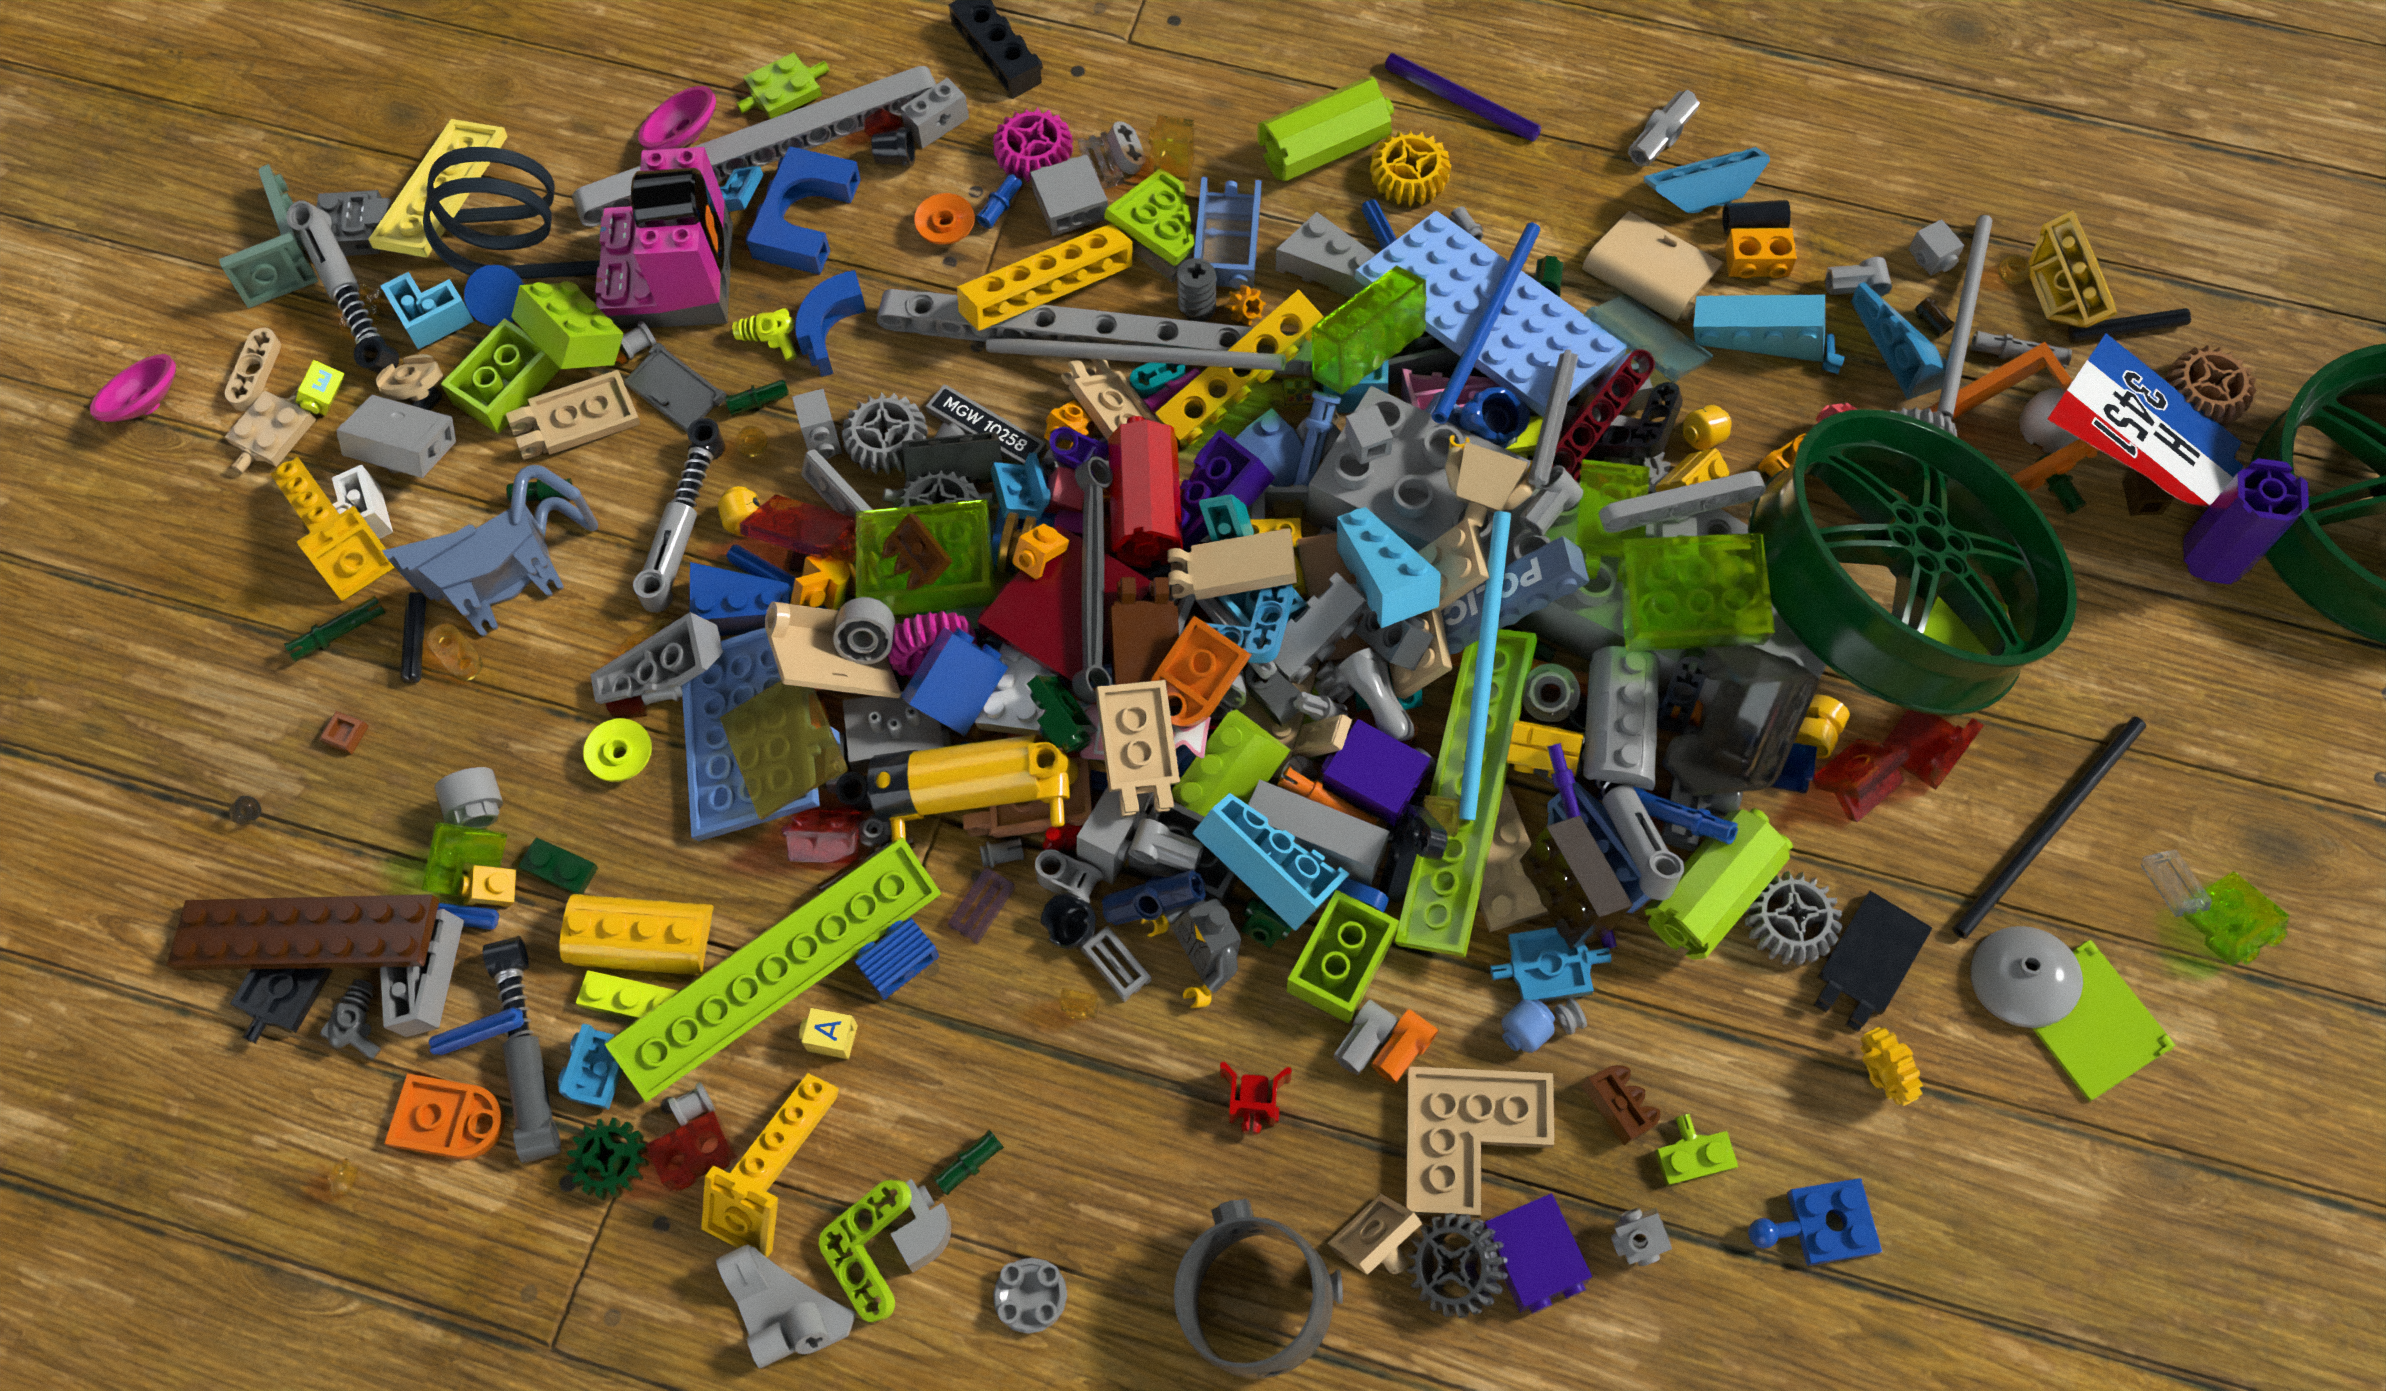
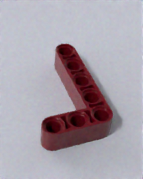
M1643 349L1630 352L1622 356L1563 427L1555 455L1560 458L1562 466L1575 481L1579 476L1584 480L1585 487L1615 501H1622V495L1589 466L1583 458L1652 374L1655 368L1654 357L1650 352ZM1632 359L1639 365L1638 373L1631 367ZM1613 383L1619 387V397L1615 396L1612 392ZM1593 407L1597 408L1600 412L1601 418L1599 422L1592 415ZM1574 431L1581 437L1580 446L1576 445L1572 439Z

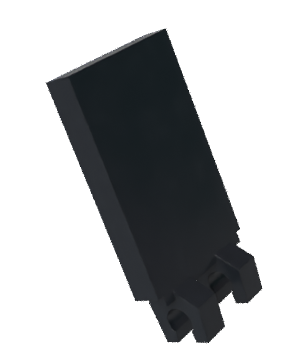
M1870 890L1818 975L1821 980L1826 982V985L1814 1006L1827 1013L1840 992H1843L1858 1002L1845 1025L1859 1032L1873 1011L1880 1015L1885 1012L1933 927Z

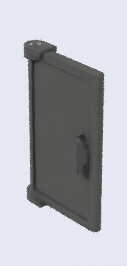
M661 343L654 345L649 351L650 355L624 380V384L686 432L692 422L704 418L714 406L719 407L727 396V393L717 389L667 351Z

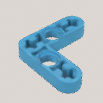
M1287 584L1260 589L1250 627L1206 624L1227 638H1237L1239 640L1237 645L1252 654L1247 662L1268 663L1273 661L1280 651L1293 603V585ZM1279 587H1282L1283 589H1279L1278 591V602H1276L1274 599L1273 592H1276ZM1268 613H1277L1279 615L1275 622L1264 623L1261 621ZM1263 634H1265L1268 644L1264 645L1263 649H1258L1257 647H1261L1263 645Z

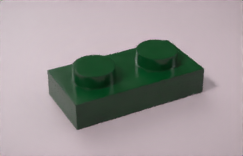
M537 837L518 866L527 874L572 894L582 895L598 870L595 863Z

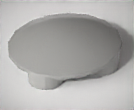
M1032 1257L1008 1263L1002 1268L994 1289L995 1310L1001 1321L1014 1331L1027 1334L1043 1331L1053 1325L1064 1311L1067 1300L1066 1282L1058 1268L1046 1260Z

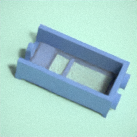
M1201 177L1194 258L1208 261L1214 267L1216 286L1240 289V285L1254 288L1262 180H1255L1254 195L1237 194V183L1235 181L1226 182L1225 193L1208 192L1207 177Z

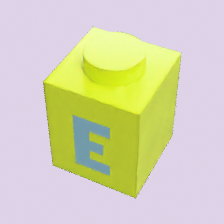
M313 360L298 390L295 403L312 414L320 413L326 416L341 386L344 373Z

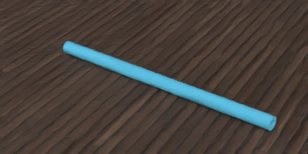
M1495 511L1493 516L1487 567L1489 579L1486 580L1458 813V819L1475 821L1511 519V513L1504 511Z

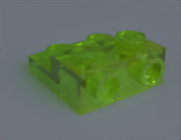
M2235 871L2185 901L2179 908V914L2206 936L2204 945L2231 967L2240 961L2245 965L2250 964L2260 954V948L2266 944H2269L2271 947L2278 946L2288 933L2286 928L2290 915Z

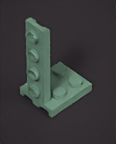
M269 164L262 166L259 169V174L281 236L219 259L221 268L248 308L318 282L317 275L309 263L305 252L306 248L298 232L287 223V211L293 204L289 194L284 193L289 190L281 173L275 175Z

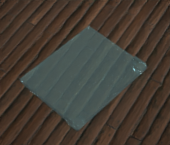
M1626 294L1598 307L1593 306L1584 314V317L1589 318L1592 324L1603 332L1613 335L1617 342L1624 345L1631 352L1638 349L1650 352L1654 357L1655 369L1664 374V377L1673 383L1710 362L1714 357L1710 352Z

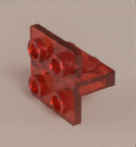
M819 807L792 814L781 829V836L787 837V860L847 864L857 860L858 826L863 820V813L853 812V809L849 807L834 808L833 811L819 810Z

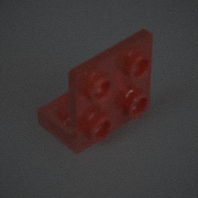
M1908 709L1882 743L1879 752L1936 790L1984 725L1971 718L1965 728L1959 724L1955 727L1936 714H1927Z

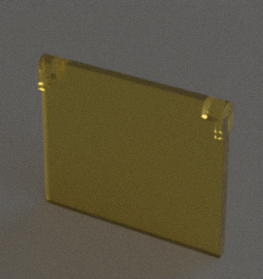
M780 680L720 717L753 805L761 820L848 770L814 688L786 685Z

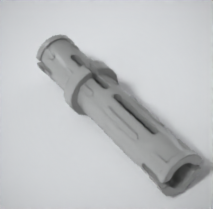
M1977 330L1971 342V350L1998 355L2001 359H2007L2008 357L2017 358L2041 343L2013 338V335L2010 334L2001 336ZM2048 345L2063 368L2066 369L2071 360L2072 350Z

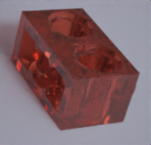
M714 1111L645 1144L662 1184L670 1191L674 1189L676 1191L684 1190L695 1184L697 1177L709 1172L713 1165L724 1170L730 1165L729 1161L737 1158L724 1125ZM711 1138H717V1147L710 1153H703L702 1147L704 1143ZM677 1155H684L681 1167L676 1170H669L671 1159Z

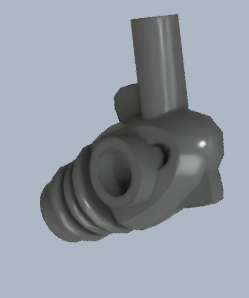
M355 979L352 985L347 987L348 991L344 994L345 996L340 998V1003H337L333 1008L330 1019L322 1028L320 1035L328 1039L329 1044L334 1048H342L347 1044H351L370 1060H373L379 1054L381 1048L367 1038L371 1032V1026L365 1022L368 1017L366 1012L369 1011L368 1005L373 997L374 986L367 981Z

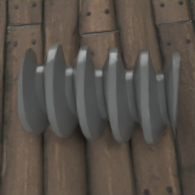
M1191 258L1185 260L1177 269L1178 307L1188 320L1205 322L1216 311V272L1214 267L1203 259Z

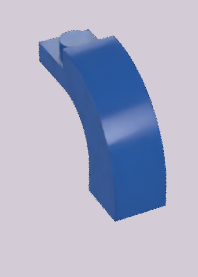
M855 270L835 275L821 282L805 297L797 313L795 324L796 336L802 355L808 354L811 365H818L821 377L833 374L826 349V336L831 327L843 318L867 312Z

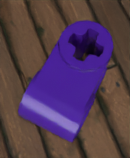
M1069 427L1055 429L1049 439L1054 458L1075 470L1077 466L1092 457H1100L1105 461L1109 457L1108 445L1097 439L1089 438ZM1062 440L1073 442V446L1067 451L1057 448L1058 443ZM1091 471L1093 477L1097 480L1095 474Z

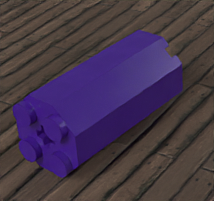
M2258 458L2246 469L2244 468L2239 471L2183 538L2184 562L2188 565L2189 573L2194 577L2202 578L2204 581L2230 585L2233 582H2237L2256 565L2309 507L2308 482L2301 476L2297 479L2290 473L2293 468L2287 462Z

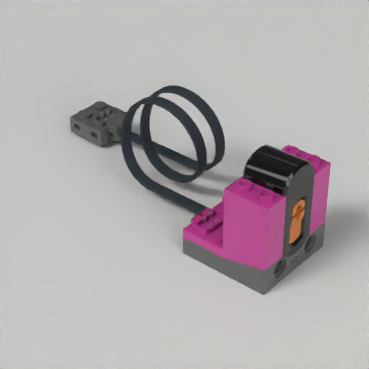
M465 147L449 151L440 156L433 163L429 171L427 200L423 215V228L426 238L442 260L456 270L471 276L477 269L487 265L466 259L451 250L434 230L430 218L431 210L445 229L471 245L491 250L528 248L545 240L551 231L552 213L550 206L554 200V180L540 163L511 150L495 147ZM704 147L642 150L640 171L634 174L631 183L632 206L604 208V216L601 217L599 240L601 244L600 260L504 266L514 270L521 279L597 275L595 288L597 296L596 306L620 330L634 329L638 327V322L643 321L648 328L728 323L733 222ZM493 162L513 166L533 175L545 186L548 193L541 198L533 191L521 185L493 178L472 177L454 179L439 185L435 189L434 181L443 170L456 164ZM378 190L318 194L316 207L327 212L331 217V230L344 256L380 254L381 250L372 248L368 239L391 207L392 202L389 198H382ZM462 193H490L510 197L525 204L459 209L453 218L439 201ZM541 215L545 222L540 228L532 232L510 236L484 234L461 224L521 220Z

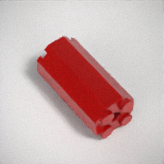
M1132 416L1127 419L1125 424H1120L1108 438L1109 466L1113 474V481L1110 485L1112 550L1114 553L1117 552L1119 562L1144 569L1152 567V561L1161 560V565L1170 564L1167 559V551L1172 548L1183 550L1178 444L1173 426L1148 419L1145 420L1141 416Z

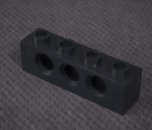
M956 0L948 4L952 26L1012 99L1042 83L1041 70L1043 66L1041 60L1035 53L1031 54L1027 49L1024 39L1021 35H1016L1011 30L1008 20L1005 16L1001 17L996 12L991 0Z

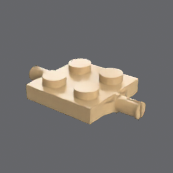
M301 385L298 386L289 398H280L264 390L226 434V440L243 451L231 465L233 469L243 474L253 460L266 461L277 467L316 421L310 412L300 408V405L295 403Z

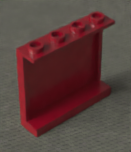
M1058 525L1055 530L1069 540L1067 550L1046 562L1042 577L1034 579L1019 569V572L1011 581L1004 583L995 601L983 608L977 622L982 638L986 639L991 634L1064 680L1068 691L1076 696L1072 680L1077 672L1083 670L1082 538ZM1105 552L1102 667L1111 657L1108 609L1114 606V601H1117L1116 583L1120 581L1121 577H1135V601H1150L1149 583L1151 582L1148 578Z

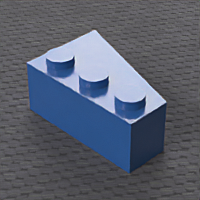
M690 562L689 613L696 614L716 624L719 636L740 635L764 628L766 612L771 602L788 604L791 602L792 590L789 583Z

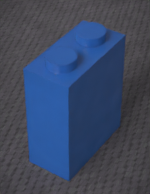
M943 627L901 696L909 705L966 736L1008 666L1000 660L1002 654L987 644H984L983 648L976 646L972 643L974 637L958 627L954 632Z

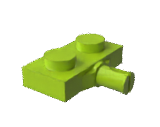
M1690 1114L1676 1117L1675 1120L1677 1121L1682 1139L1674 1145L1655 1150L1665 1186L1739 1167L1728 1132L1724 1131L1709 1136L1696 1135Z

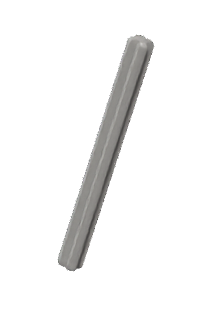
M1570 349L1559 354L1528 478L1529 484L1535 485L1537 489H1541L1549 481L1575 374L1578 355L1572 353Z

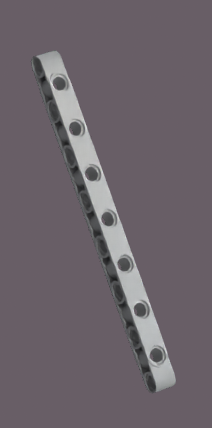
M888 289L883 292L877 316V323L881 327L892 331L986 342L988 337L1217 351L1229 350L1253 329L1252 327L1040 305L978 331L958 312L957 295ZM1281 331L1286 336L1296 334L1294 332ZM1318 336L1311 343L1305 341L1298 347L1299 353L1286 363L1284 371L1275 370L1274 374L1307 377L1319 376L1324 371L1325 359H1334L1335 342L1325 336ZM1263 345L1257 352L1273 354L1274 348L1269 345ZM1235 368L1237 370L1251 371L1247 368Z

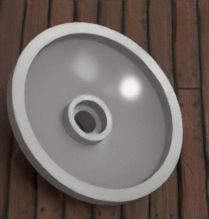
M2014 926L1998 930L1981 942L1971 961V983L1978 999L1993 1015L2012 1025L2039 1028L2055 1024L2072 1012L2082 993V971L2073 952L2060 939L2037 928ZM2032 963L2036 966L2037 970L2031 971L2025 964Z

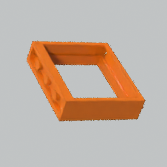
M2043 342L1958 390L1953 419L2045 367L2048 368L2064 393L2073 381L2047 343ZM1939 402L1928 407L1931 409V412H1937ZM2078 439L2016 473L2011 478L2024 491H2033L2041 487L2048 477L2056 473L2062 475L2075 467L2077 461L2085 457L2093 458L2097 456V452L2100 450Z

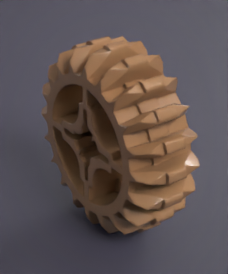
M2208 345L2200 350L2194 347L2188 353L2184 352L2172 363L2168 369L2169 372L2165 377V381L2178 390L2179 393L2183 394L2186 397V402H2193L2196 405V411L2203 410L2205 416L2209 419L2211 417L2217 423H2221L2224 426L2233 420L2240 419L2251 407L2257 391L2254 388L2256 378L2249 376L2252 368L2243 367V359H2234L2232 357L2233 351L2224 354L2220 347L2214 349V351Z

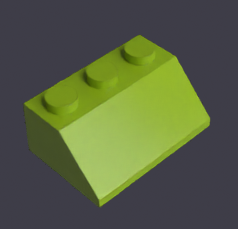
M1239 710L1230 711L1206 742L1204 758L1196 756L1181 777L1180 783L1171 791L1172 797L1185 808L1204 817L1229 793L1248 805L1259 780L1269 782L1291 750Z

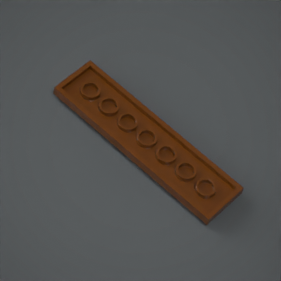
M433 894L185 900L167 966L174 970L424 966L440 899Z

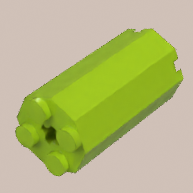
M1371 76L1259 122L1257 126V139L1260 146L1266 145L1268 153L1263 154V157L1276 180L1282 179V181H1287L1387 138L1388 135L1390 136L1392 133L1390 115L1394 114V108L1388 97L1384 98L1379 90L1376 79Z
M1752 808L1750 812L1744 809L1728 812L1723 819L1738 824L1736 827L1738 828L1737 836L1733 843L1728 845L1717 839L1707 837L1684 863V873L1673 895L1666 900L1653 899L1644 910L1646 916L1652 915L1648 920L1649 927L1672 949L1677 951L1682 946L1689 950L1685 956L1692 960L1708 957L1790 859L1789 851L1793 847L1792 842L1783 834L1778 833L1769 824L1768 817L1759 809Z

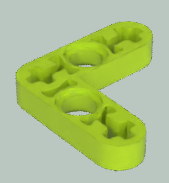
M885 1180L879 1183L829 1224L819 1237V1247L823 1256L863 1320L868 1322L883 1321L889 1318L895 1308L893 1293L863 1245L909 1207L912 1193L909 1186L901 1180ZM889 1190H897L898 1194L894 1198L896 1203L885 1204L880 1208L877 1203H884L890 1198ZM863 1209H868L872 1215V1224L867 1230L862 1229L858 1223L859 1213ZM835 1235H842L843 1237L839 1243L841 1248H834L833 1246L836 1242ZM853 1252L852 1256L848 1257L846 1253ZM855 1262L860 1263L864 1269L863 1279L858 1284L850 1277V1268ZM867 1288L866 1290H867L868 1292H866V1293H861V1292H860V1290ZM879 1297L881 1300L878 1304L879 1310L872 1311L873 1298Z

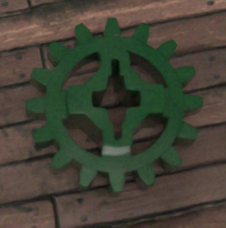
M612 1117L609 1126H607L602 1119H597L596 1129L592 1130L585 1125L583 1130L586 1136L583 1139L574 1136L572 1139L578 1147L577 1150L567 1151V1155L575 1160V1162L567 1166V1170L572 1174H576L572 1182L578 1187L583 1185L582 1191L588 1196L595 1191L596 1197L604 1200L607 1191H609L614 1198H619L620 1188L624 1187L630 1192L633 1190L631 1184L633 1178L643 1180L644 1177L638 1170L640 1167L649 1166V1162L641 1157L642 1154L649 1151V1147L645 1143H640L644 1136L638 1130L633 1132L634 1126L626 1121L621 1126L620 1121ZM612 1136L622 1137L627 1140L628 1144L623 1142L616 1144ZM610 1151L614 1155L609 1157V1163L606 1166L603 1162L608 1159L607 1154ZM588 1173H600L604 1182L592 1179Z

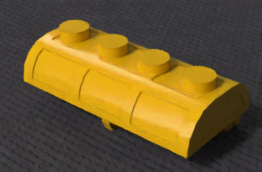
M572 894L566 905L561 928V959L564 963H571L574 966L688 975L702 974L714 906L711 904Z

